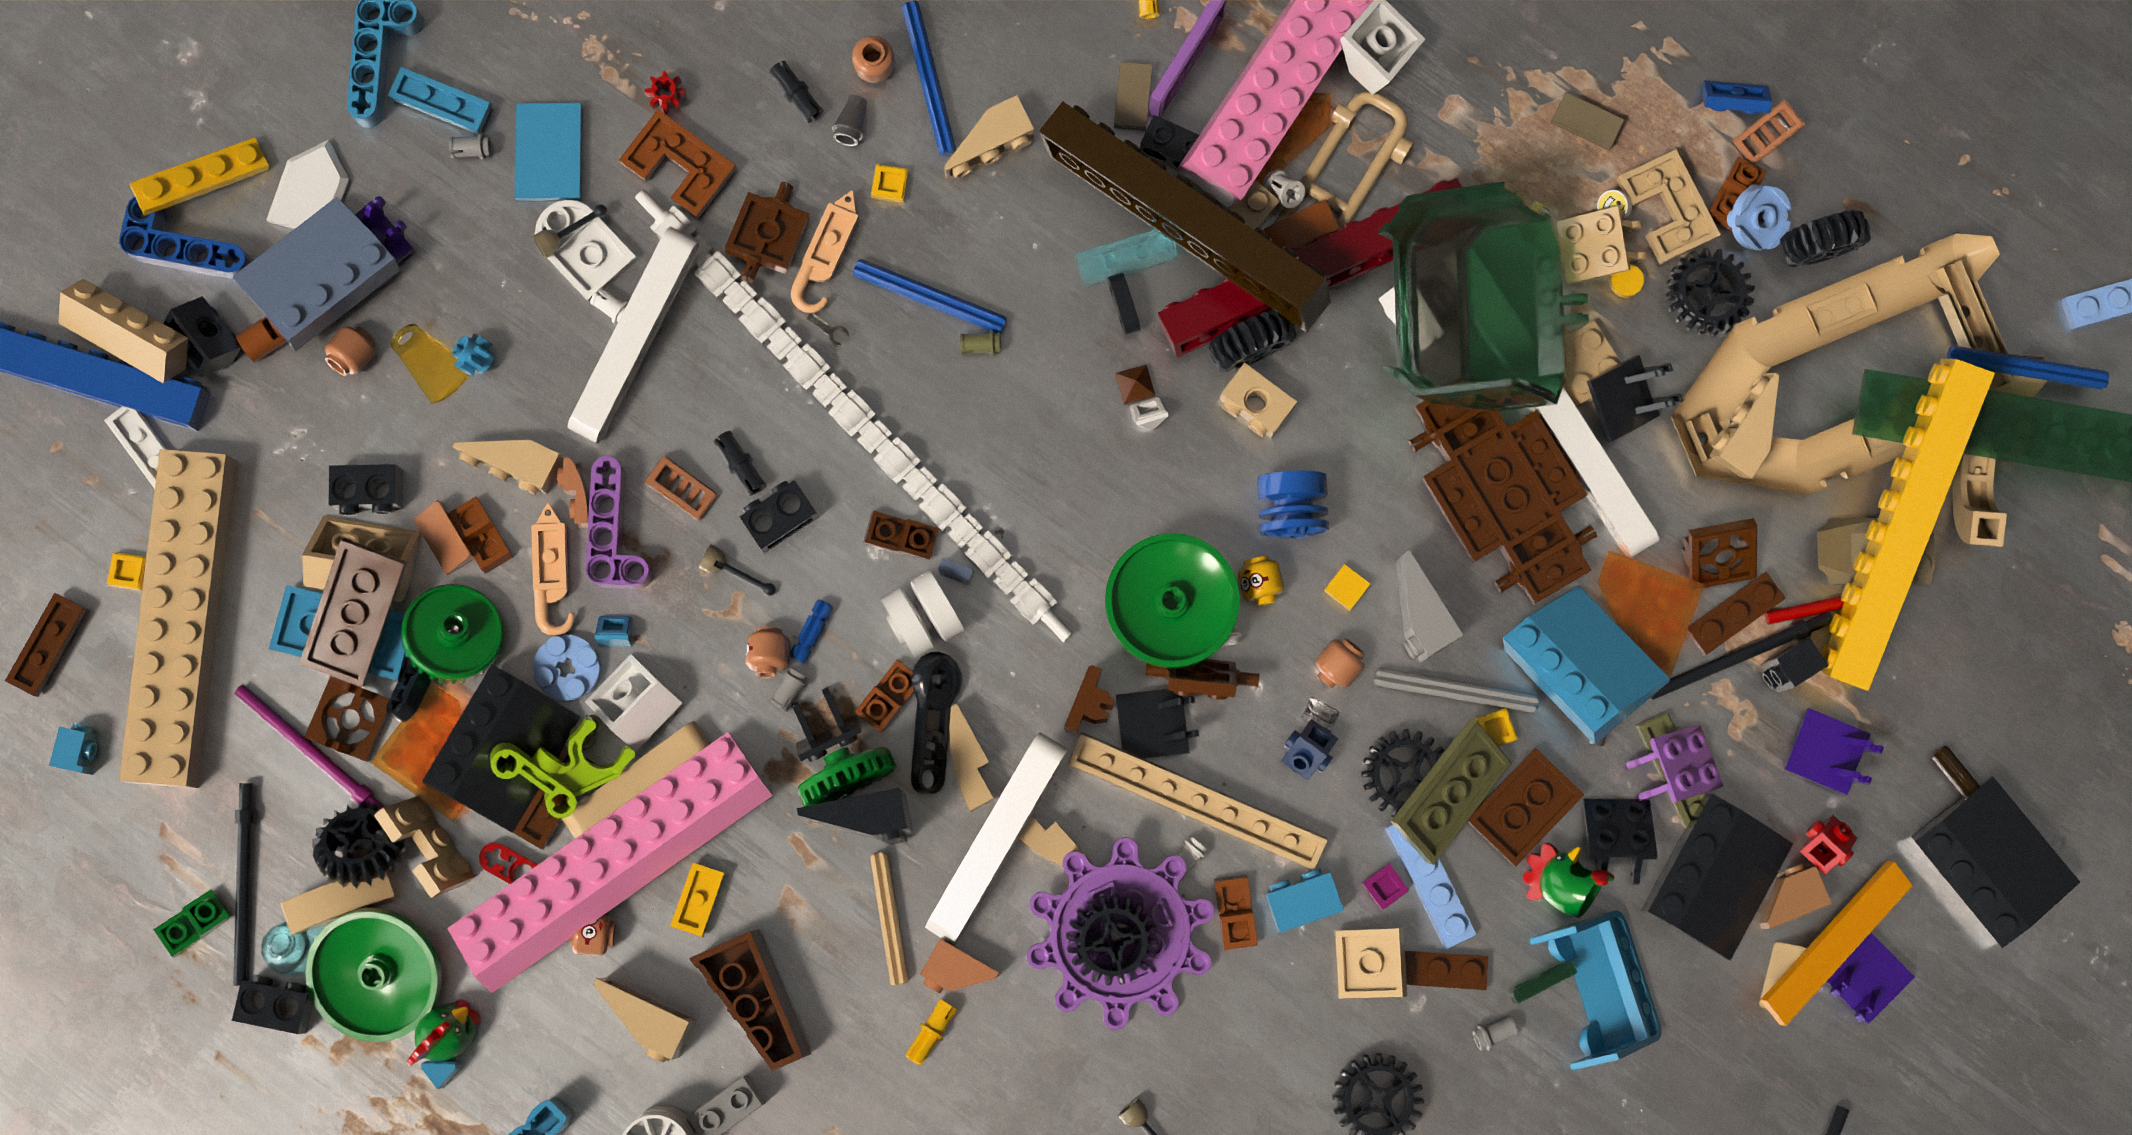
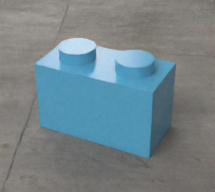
M1321 869L1302 874L1303 882L1291 885L1288 879L1270 886L1272 892L1265 894V898L1278 933L1344 911L1331 872L1322 874Z

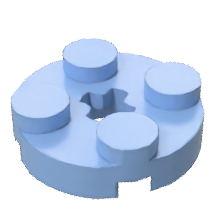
M1752 184L1737 198L1733 209L1727 215V224L1732 228L1735 239L1743 247L1760 251L1775 248L1780 244L1782 236L1790 229L1791 221L1787 220V210H1791L1790 201L1787 195L1777 187ZM1762 211H1764L1762 216L1764 219L1763 224L1758 223V215Z
M562 635L551 637L539 648L533 662L534 681L543 693L555 700L571 702L580 699L592 692L599 682L601 664L598 654L590 643L578 636ZM567 659H571V665L576 670L574 674L568 673L566 677H562L559 665L560 663H565Z

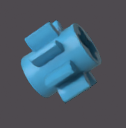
M475 333L471 338L463 336L458 340L452 352V355L458 359L454 366L471 376L474 375L475 371L480 374L484 373L494 360V353L489 351L493 344Z

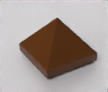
M1147 364L1115 373L1124 405L1156 396Z

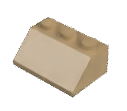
M323 516L302 554L304 586L324 590L340 540L346 538L407 561L394 600L402 602L412 582L420 541V531Z

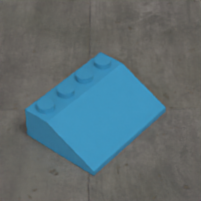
M1580 586L1531 614L1503 637L1504 651L1594 745L1670 681V678Z

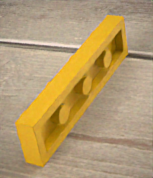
M254 137L130 182V188L143 215L146 216L268 171L269 165Z

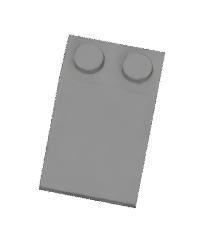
M1408 550L1396 561L1403 635L1406 638L1403 644L1409 655L1413 659L1418 657L1422 663L1456 642L1463 636V633L1411 551Z

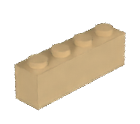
M81 279L60 292V325L163 384L186 369L189 339L186 336L85 279Z

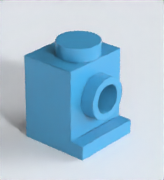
M72 723L71 729L59 727L49 766L93 775L94 768L88 767L89 761L94 759L97 751L96 734H91L93 727Z

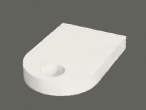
M574 200L556 202L547 207L538 218L535 234L543 230H551L558 233L593 211L587 205ZM556 214H563L567 219L565 226L559 230L550 228V219ZM596 217L561 238L559 249L548 260L590 303L594 293L600 294L597 292V289L600 287L607 288L637 260V257L599 217Z

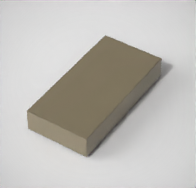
M1120 62L1114 127L1146 130L1152 75L1151 64Z
M1565 92L1551 124L1609 151L1625 119Z

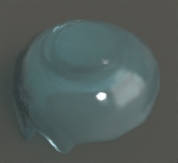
M283 922L272 927L263 937L261 954L268 967L282 975L297 976L306 971L307 956L314 939L308 931L291 936L287 922Z

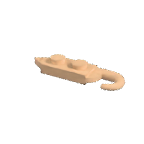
M853 191L848 192L833 204L828 203L802 260L803 263L792 285L791 298L795 306L803 312H818L828 302V298L823 297L820 302L809 304L804 300L803 293L809 280L825 282L830 280L835 274L859 220V215L855 211ZM850 198L851 202H846V199Z
M547 503L536 524L531 525L535 619L537 626L542 632L551 636H559L571 629L575 619V614L571 612L568 614L565 624L554 626L548 618V604L562 600L569 590L567 525L561 523L551 505ZM547 511H551L550 516H546Z

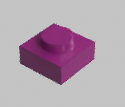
M1390 863L1361 883L1381 911L1410 891Z

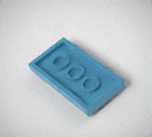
M286 585L269 646L270 650L297 657L302 656L322 593ZM391 610L370 671L371 675L399 681L407 659L405 649L402 648L403 641L401 637L405 613Z

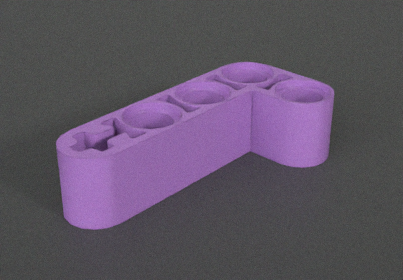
M602 456L593 463L591 469L586 575L593 583L602 588L643 589L652 581L653 570L651 566L639 556L621 555L626 473L623 466L615 458ZM609 466L616 472L609 476V486L615 491L607 489V479L602 475V472L608 471ZM606 498L614 499L615 505L612 511L605 514L600 513L599 505L602 500ZM603 531H611L613 535L612 541L607 546H599L597 543V538ZM603 563L609 564L611 567L609 576L605 579H597L595 575L596 568ZM634 565H643V576L635 581L630 580L628 577L629 569Z

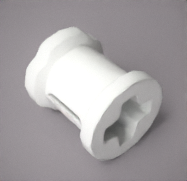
M1276 169L1271 171L1264 178L1263 186L1279 199L1282 206L1294 208L1302 201L1305 195L1304 185L1299 180L1289 179L1283 170ZM1273 181L1280 184V187L1278 188L1277 186H1275L1273 184ZM1287 190L1292 191L1295 195H1290L1287 193Z

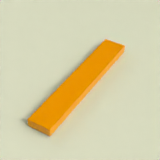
M1887 860L1760 999L1779 1025H1788L1911 889L1913 885L1895 861Z

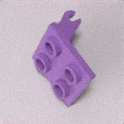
M1700 724L1650 739L1649 741L1654 753L1626 763L1627 768L1631 769L1659 759L1668 784L1638 794L1640 801L1668 791L1672 803L1724 787Z

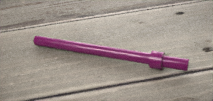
M244 684L236 689L234 694L351 794L350 799L358 806L362 802L366 808L373 803L376 804L378 810L386 807L374 797L375 793L369 787L356 782Z

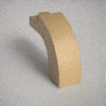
M1968 440L1957 472H1955L1953 477L1952 506L1954 522L1959 537L1967 544L2000 547L2004 545L2007 513L2000 512L1997 509L1993 490L1998 444L1995 442Z

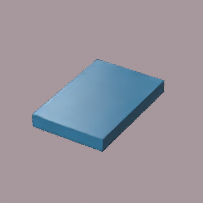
M516 103L514 196L516 201L581 200L583 106L581 103Z

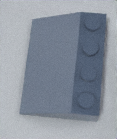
M335 197L232 276V278L290 346L297 351L398 273L400 269L395 258L376 236L338 197Z

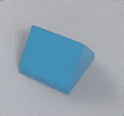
M600 616L595 631V640L598 646L632 647V617Z
M427 1060L421 1063V1069L436 1089H441L461 1070L462 1063H460L461 1061L435 1062Z

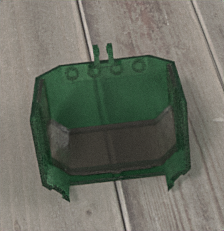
M1505 181L1408 195L1399 205L1400 210L1390 223L1386 222L1377 233L1393 241L1397 368L1392 365L1382 367L1397 378L1415 397L1433 404L1493 412L1557 405L1567 377L1564 326L1588 324L1589 316L1584 313L1564 315L1563 305H1583L1588 302V294L1563 295L1561 246L1549 208Z

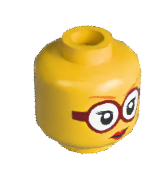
M1268 555L1244 561V567L1238 571L1244 599L1256 601L1257 606L1277 602L1276 595L1284 591V582L1278 562L1269 560Z

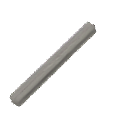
M1378 668L1374 678V684L1380 687L1530 713L1536 712L1539 702L1536 694L1386 668Z

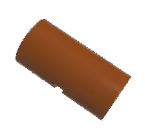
M263 317L235 335L244 352L254 363L287 342L266 317Z

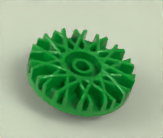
M458 584L439 585L420 594L408 607L401 630L402 648L405 649L406 658L409 657L411 659L412 666L414 668L418 667L420 674L422 672L429 674L431 680L438 678L439 683H443V680H452V684H455L457 680L465 683L467 678L473 677V679H476L478 674L483 675L486 669L491 664H494L495 659H497L504 635L501 616L492 601L478 590ZM453 629L456 630L458 634H450L447 631Z
M845 747L823 758L826 763L824 769L803 781L798 786L797 792L804 807L835 801L839 798L844 799L856 789L861 788L864 790L873 781H880L883 777L893 773L897 765L890 749L886 747L874 748L856 755L854 753L851 754L849 748Z

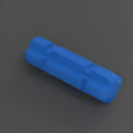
M819 599L816 601L811 610L813 612L812 616H808L797 638L799 640L798 643H794L790 651V656L793 659L802 663L807 661L811 653L809 649L815 646L825 626L824 620L829 618L833 610L829 603Z

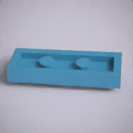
M400 67L388 94V97L393 101L476 134L481 133L492 108V104L486 100L403 67Z

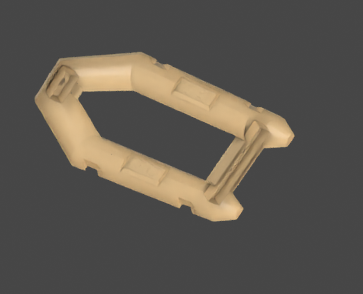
M1956 233L1923 247L1920 250L1919 257L1905 263L1903 256H1900L1776 307L1773 310L1772 318L1757 324L1755 317L1735 324L1683 398L1684 401L1680 402L1671 415L1672 422L1695 476L1810 495L1827 488L1824 480L1840 474L1844 478H1851L1903 456L1906 448L1903 445L1904 436L1910 426H1915L1919 414L1915 413L1917 403L1923 394L1927 395L1929 388L1804 440L1772 437L1771 450L1752 478L1739 477L1709 455L1714 449L1712 443L1721 431H1726L1731 424L1730 417L1734 409L1740 403H1744L1750 395L1749 388L1753 381L1759 375L1763 376L1764 373H1767L1770 367L1936 298L1940 301L1958 346L2008 354L1977 282L2000 255L1993 237ZM2014 355L2046 361L2044 357ZM1994 372V377L1979 415L1987 413L1990 416L1996 417L2029 403L2047 380ZM1697 434L1704 436L1705 442L1703 445H1701Z

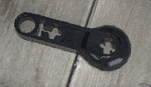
M939 651L929 652L920 657L914 666L912 674L917 708L911 784L913 789L921 794H935L944 786L951 704L960 693L962 685V672L958 663L950 655ZM933 675L940 676V684L932 683ZM927 742L935 743L934 750L926 747ZM924 760H934V764H924ZM926 770H930L934 777L930 788H926L922 783V775Z

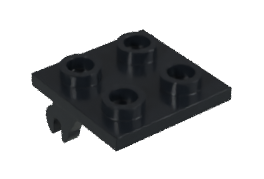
M1636 355L1586 381L1607 442H1612L1659 417L1658 409L1672 407L1676 405L1675 402L1684 401L1682 394L1655 398L1651 396L1646 379L1666 375L1665 372L1673 371L1671 363L1644 367L1640 355Z
M828 687L822 689V693L838 726L814 737L798 701L792 704V708L806 736V739L796 743L800 761L807 758L809 762L818 760L827 754L826 749L836 744H839L840 747L849 745L858 739L857 734L862 732L856 714L843 720Z
M1168 689L1116 695L1123 750L1144 759L1190 753L1188 740L1200 736L1199 730L1187 731L1184 707L1195 704V696L1183 698V696L1175 694L1174 691H1168Z
M1583 799L1589 859H1598L1597 870L1607 871L1610 857H1631V885H1639L1643 859L1657 860L1658 857L1650 800Z

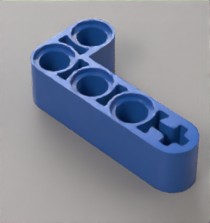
M133 197L127 204L119 244L121 249L136 261L233 279L232 276L253 261L252 257L238 245L163 231L166 219L164 209L151 213L145 219H141L142 210L136 198ZM144 238L143 247L134 251V243L138 239ZM176 244L175 253L166 257L165 251L167 247ZM203 250H208L209 255L207 259L203 262H197L198 254ZM222 257L229 261H237L238 258L240 260L239 263L235 262L230 266L226 261L222 260Z

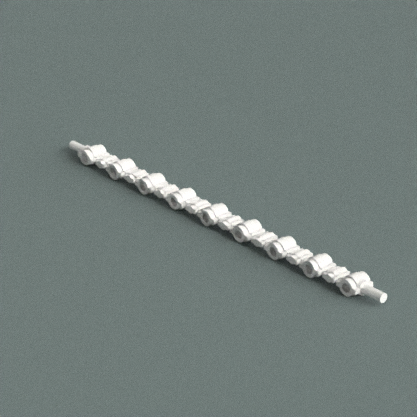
M645 189L636 195L635 199L656 219L655 223L650 226V229L659 239H661L666 229L670 226L691 237L697 231L687 217L674 205L665 211ZM698 234L695 239L700 241V248L690 268L692 269L696 265L699 267L694 274L704 286L717 298L724 293L726 297L722 301L736 315L740 311L744 313L739 318V321L762 345L769 339L771 343L767 348L780 361L785 357L788 359L783 366L791 376L807 391L814 386L816 389L812 394L825 408L830 404L833 405V408L828 413L851 437L858 432L861 434L857 441L870 454L875 450L879 453L873 459L896 484L904 479L906 483L902 488L915 501L920 497L924 500L919 505V508L942 531L949 526L952 530L948 535L961 549L966 544L970 547L964 554L987 578H990L994 573L998 576L993 582L1007 596L1011 592L1015 594L1010 602L1032 625L1042 619L1065 642L1073 632L1051 611V608L1057 604L1052 595L1035 578L1027 583L1024 579L1029 575L1016 561L1009 565L1007 560L1012 555L1004 545L989 531L983 536L980 535L979 532L983 527L970 514L965 518L961 515L966 510L961 501L943 483L937 489L933 486L937 479L924 466L920 470L916 468L921 463V460L898 437L891 442L888 438L892 433L879 419L874 424L871 422L876 414L853 390L845 395L843 391L847 389V386L834 373L829 377L826 375L831 367L808 344L800 348L798 345L802 340L789 326L785 330L781 329L786 321L776 309L763 297L755 302L753 299L758 296L757 293L744 280L738 284L736 281L741 277V274L718 251L711 256L709 253L713 248Z

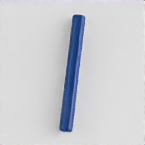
M918 1L906 2L902 5V10L938 151L942 156L949 155L956 151V146Z
M859 259L855 264L853 274L857 278L985 329L993 330L995 333H1002L1005 328L1007 318L1004 315L863 259Z
M1960 346L1949 347L1946 359H1958L1993 372L2095 389L2106 388L2109 382V373L2104 370Z

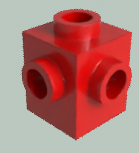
M1831 815L1824 822L1818 819L1805 832L1808 838L1800 852L1825 875L1837 864L1840 867L1843 866L1853 856L1854 851L1851 849L1858 837L1853 834L1852 829L1846 823Z

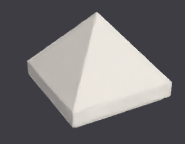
M1161 397L1129 406L1137 426L1154 430L1169 416Z

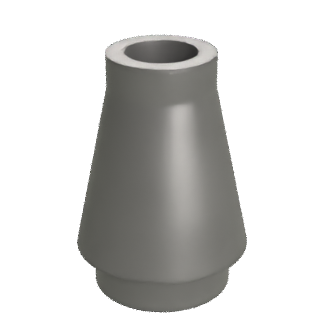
M850 95L848 97L845 107L832 127L834 132L833 138L837 142L846 146H856L859 140L863 139L865 108L867 105V101L857 95Z

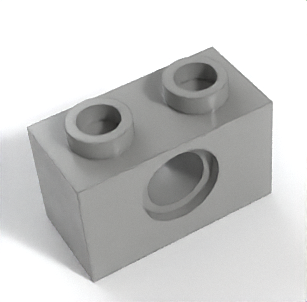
M745 1075L687 1116V1119L698 1135H722L764 1105L766 1101L750 1078Z

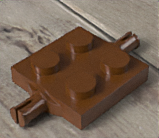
M786 182L780 183L775 198L761 197L750 192L747 193L725 245V253L744 259L747 262L745 270L741 275V279L745 282L748 279L749 283H754L759 267H767L785 274L788 272L809 221V213L796 209L787 202L793 190V186L789 183L787 186Z
M1205 659L1195 665L1182 668H1161L1146 663L1145 676L1165 677L1168 681V691H1174L1175 694L1180 696H1192L1194 693L1206 694L1212 699L1224 700L1227 697H1235L1238 685L1256 688L1259 686L1260 673L1240 672L1236 668V662Z

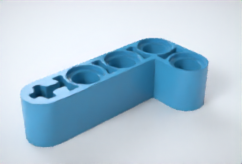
M360 0L357 3L347 109L362 127L372 128L377 126L382 121L384 115L391 35L414 36L423 28V16L411 0ZM372 11H380L377 19L367 20L368 15ZM406 12L413 13L409 21L399 22L402 14ZM378 42L377 47L373 51H364L368 43ZM375 73L371 82L362 83V78L365 74Z

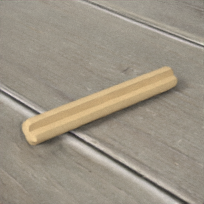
M887 852L874 853L870 859L891 985L905 984L908 982V974L889 855Z

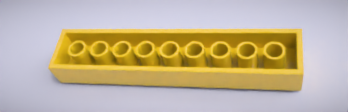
M1941 359L1939 364L1935 363L1928 376V382L1931 383L1928 393L1920 397L1916 406L1915 413L1919 414L1915 426L1908 428L1903 439V445L1906 446L1903 456L1895 460L1891 469L1890 476L1894 477L1890 489H1885L1879 499L1878 507L1882 509L1877 521L1872 520L1868 527L1866 539H1869L1865 552L1860 551L1855 560L1853 569L1857 572L1852 583L1848 582L1841 596V601L1844 602L1840 614L1836 613L1830 623L1829 632L1832 633L1828 645L1823 644L1819 651L1829 665L1821 670V672L1829 677L1869 691L1991 385L1994 372L1958 359Z

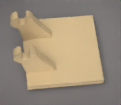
M1620 206L1557 221L1567 285L1631 270L1630 264H1635L1638 260H1648L1646 252L1626 251L1623 232H1632V229H1642V222L1623 220Z

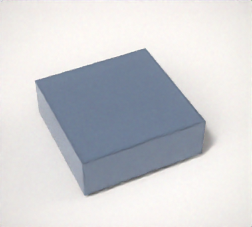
M942 558L938 567L940 575L966 585L971 583L974 575L973 569Z

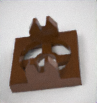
M1754 518L1689 530V536L1682 537L1684 544L1682 553L1685 563L1689 568V585L1692 590L1757 578V523ZM1730 536H1739L1740 548H1734L1730 545ZM1718 538V546L1711 553L1699 555L1701 549L1708 541ZM1725 550L1733 552L1732 557L1728 561L1723 563L1715 561L1716 556L1720 552ZM1737 559H1741V561L1737 565L1730 569V567L1736 563ZM1713 564L1718 568V572L1706 571L1701 566Z
M1093 665L1088 667L1064 725L1066 733L1076 737L1083 720L1094 725L1107 723L1109 714L1103 709L1112 710L1114 700L1107 691L1096 687L1101 677L1102 669Z
M330 676L304 737L338 752L369 762L389 715L386 711L389 698ZM355 694L350 706H346L341 710L330 706L331 702L339 696ZM365 699L373 708L374 723L364 719L361 707ZM347 710H355L360 718L358 725L351 729L345 728L341 721L342 715ZM325 715L337 720L340 730L335 740L326 730ZM359 729L370 732L361 741L346 744L350 733L356 732Z

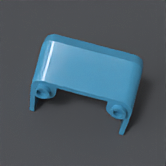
M1620 911L1604 913L1530 938L1531 945L1548 941V949L1552 956L1560 962L1569 960L1590 1025L1583 1028L1579 1038L1580 1048L1586 1057L1571 1063L1572 1071L1619 1060L1660 1039L1661 1024L1628 923Z

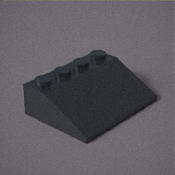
M491 664L422 782L424 785L513 833L539 787L521 774H517L510 779L497 777L493 773L490 763L492 749L500 743H511L530 757H533L540 747L558 757L569 738L570 730L577 725L581 717L522 680ZM509 755L507 758L500 756L496 763L499 766H503L505 763L512 765L515 758L512 755Z
M1993 776L1911 836L2001 948H2004L2031 928L2080 883L2078 878Z
M900 788L796 808L798 816L810 822L881 840L888 845L907 842V835L914 834L907 797Z
M1710 793L1705 794L1703 799L1700 800L1694 816L1691 817L1689 825L1684 829L1645 901L1641 912L1731 961L1794 843L1738 807Z

